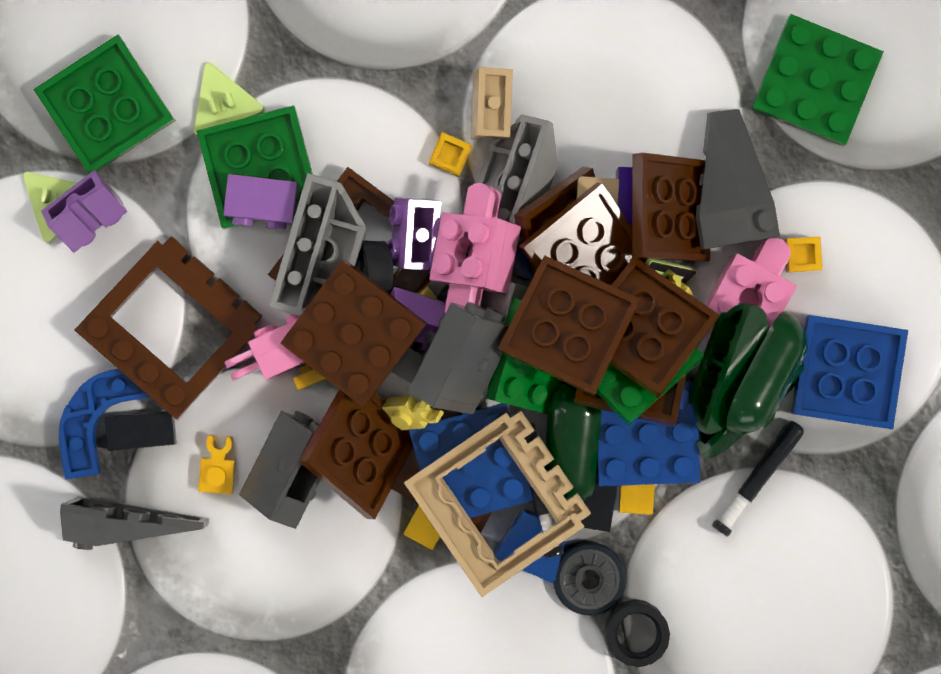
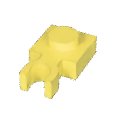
M411 395L389 397L382 407L391 418L392 423L401 430L423 429L428 423H438L444 414L441 409H431L430 405L423 400L417 402Z

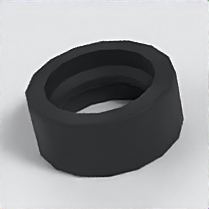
M363 241L355 267L391 294L393 286V259L389 245L385 241Z
M633 599L622 602L612 609L606 619L604 634L607 645L616 659L627 666L643 667L651 665L663 656L669 646L670 631L668 623L658 608L647 601ZM635 613L644 614L651 618L657 631L656 640L653 645L646 651L639 653L630 652L623 648L617 636L618 626L621 621L628 615Z

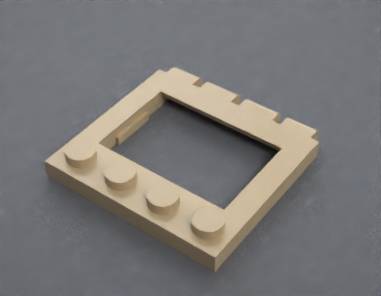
M522 410L511 418L506 412L404 482L481 597L584 528L581 520L591 514L578 493L567 500L563 496L574 487L559 465H556L549 471L545 470L544 466L554 460V457L541 438L538 436L529 443L524 439L535 430ZM500 439L556 522L555 525L542 533L541 531L515 549L513 554L499 562L442 478L455 468L460 469L485 452V448Z

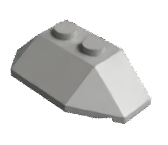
M522 114L516 119V123L511 125L510 138H496L490 144L477 183H483L496 188L501 193L497 218L517 225L514 214L549 191L558 166L553 123ZM519 235L518 244L522 241L520 235Z
M307 173L268 307L301 316L341 260L345 259L354 267L356 266L367 227L342 183Z

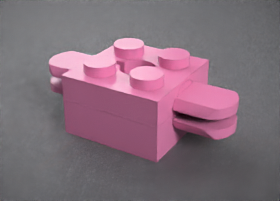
M475 183L468 188L463 214L442 212L429 280L449 285L445 313L451 302L465 306L468 301L480 306L483 291L508 294L521 226L497 218L501 193L498 189L483 183ZM470 247L468 257L466 258L467 249Z
M778 238L766 239L760 242L751 260L738 253L730 255L704 304L719 315L722 312L727 313L738 303L759 306L766 313L769 330L776 317L784 311L797 285L780 276L790 258L791 251L787 243Z
M292 314L286 317L287 324L279 328L276 324H271L253 332L255 339L248 342L251 349L224 363L227 368H230L252 357H255L257 362L231 373L232 380L241 378L258 369L261 370L264 379L267 380L305 364L304 361L281 344V341L300 316Z

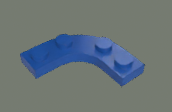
M119 369L105 371L87 380L79 387L68 405L64 408L59 425V446L65 480L101 473L96 443V427L102 414L111 406L121 402L150 398L149 395Z

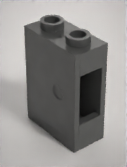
M467 301L465 306L451 302L445 316L439 321L437 333L430 331L425 336V343L430 345V347L423 354V362L409 392L434 408L473 415L503 353L498 351V347L509 327V324L504 322L506 316L489 307L485 310L472 302Z
M280 411L239 495L269 520L296 529L309 502L315 498L316 488L320 482L319 478L299 462L319 424L313 422V418L299 411H295L294 415Z

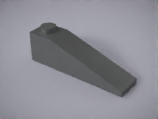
M733 109L707 113L703 148L706 160L704 174L700 175L699 186H702L701 203L696 208V223L701 250L780 237L775 203L740 110Z
M76 497L62 503L60 506L63 541L73 542L72 547L83 550H92L93 546L201 530L209 524V518Z

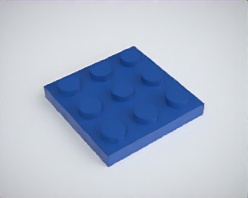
M806 315L804 329L807 335L808 349L803 360L804 371L800 374L795 385L791 414L893 430L908 330Z
M685 381L675 427L636 419L628 426L616 413L601 410L597 456L598 486L700 483L699 449L696 445V441H699V429L695 425L697 420L693 405L689 404L690 391L694 381Z
M504 403L475 410L473 415L464 413L439 420L438 423H428L423 429L409 430L420 471L506 412L511 418L508 405ZM500 439L487 446L485 452L460 469L455 468L442 477L470 518L533 501L529 482Z

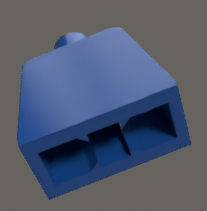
M522 508L494 551L498 560L503 561L513 554L515 549L542 531L541 521L536 513ZM565 541L560 543L559 546H564ZM543 555L525 567L523 571L554 583L561 555L545 558Z

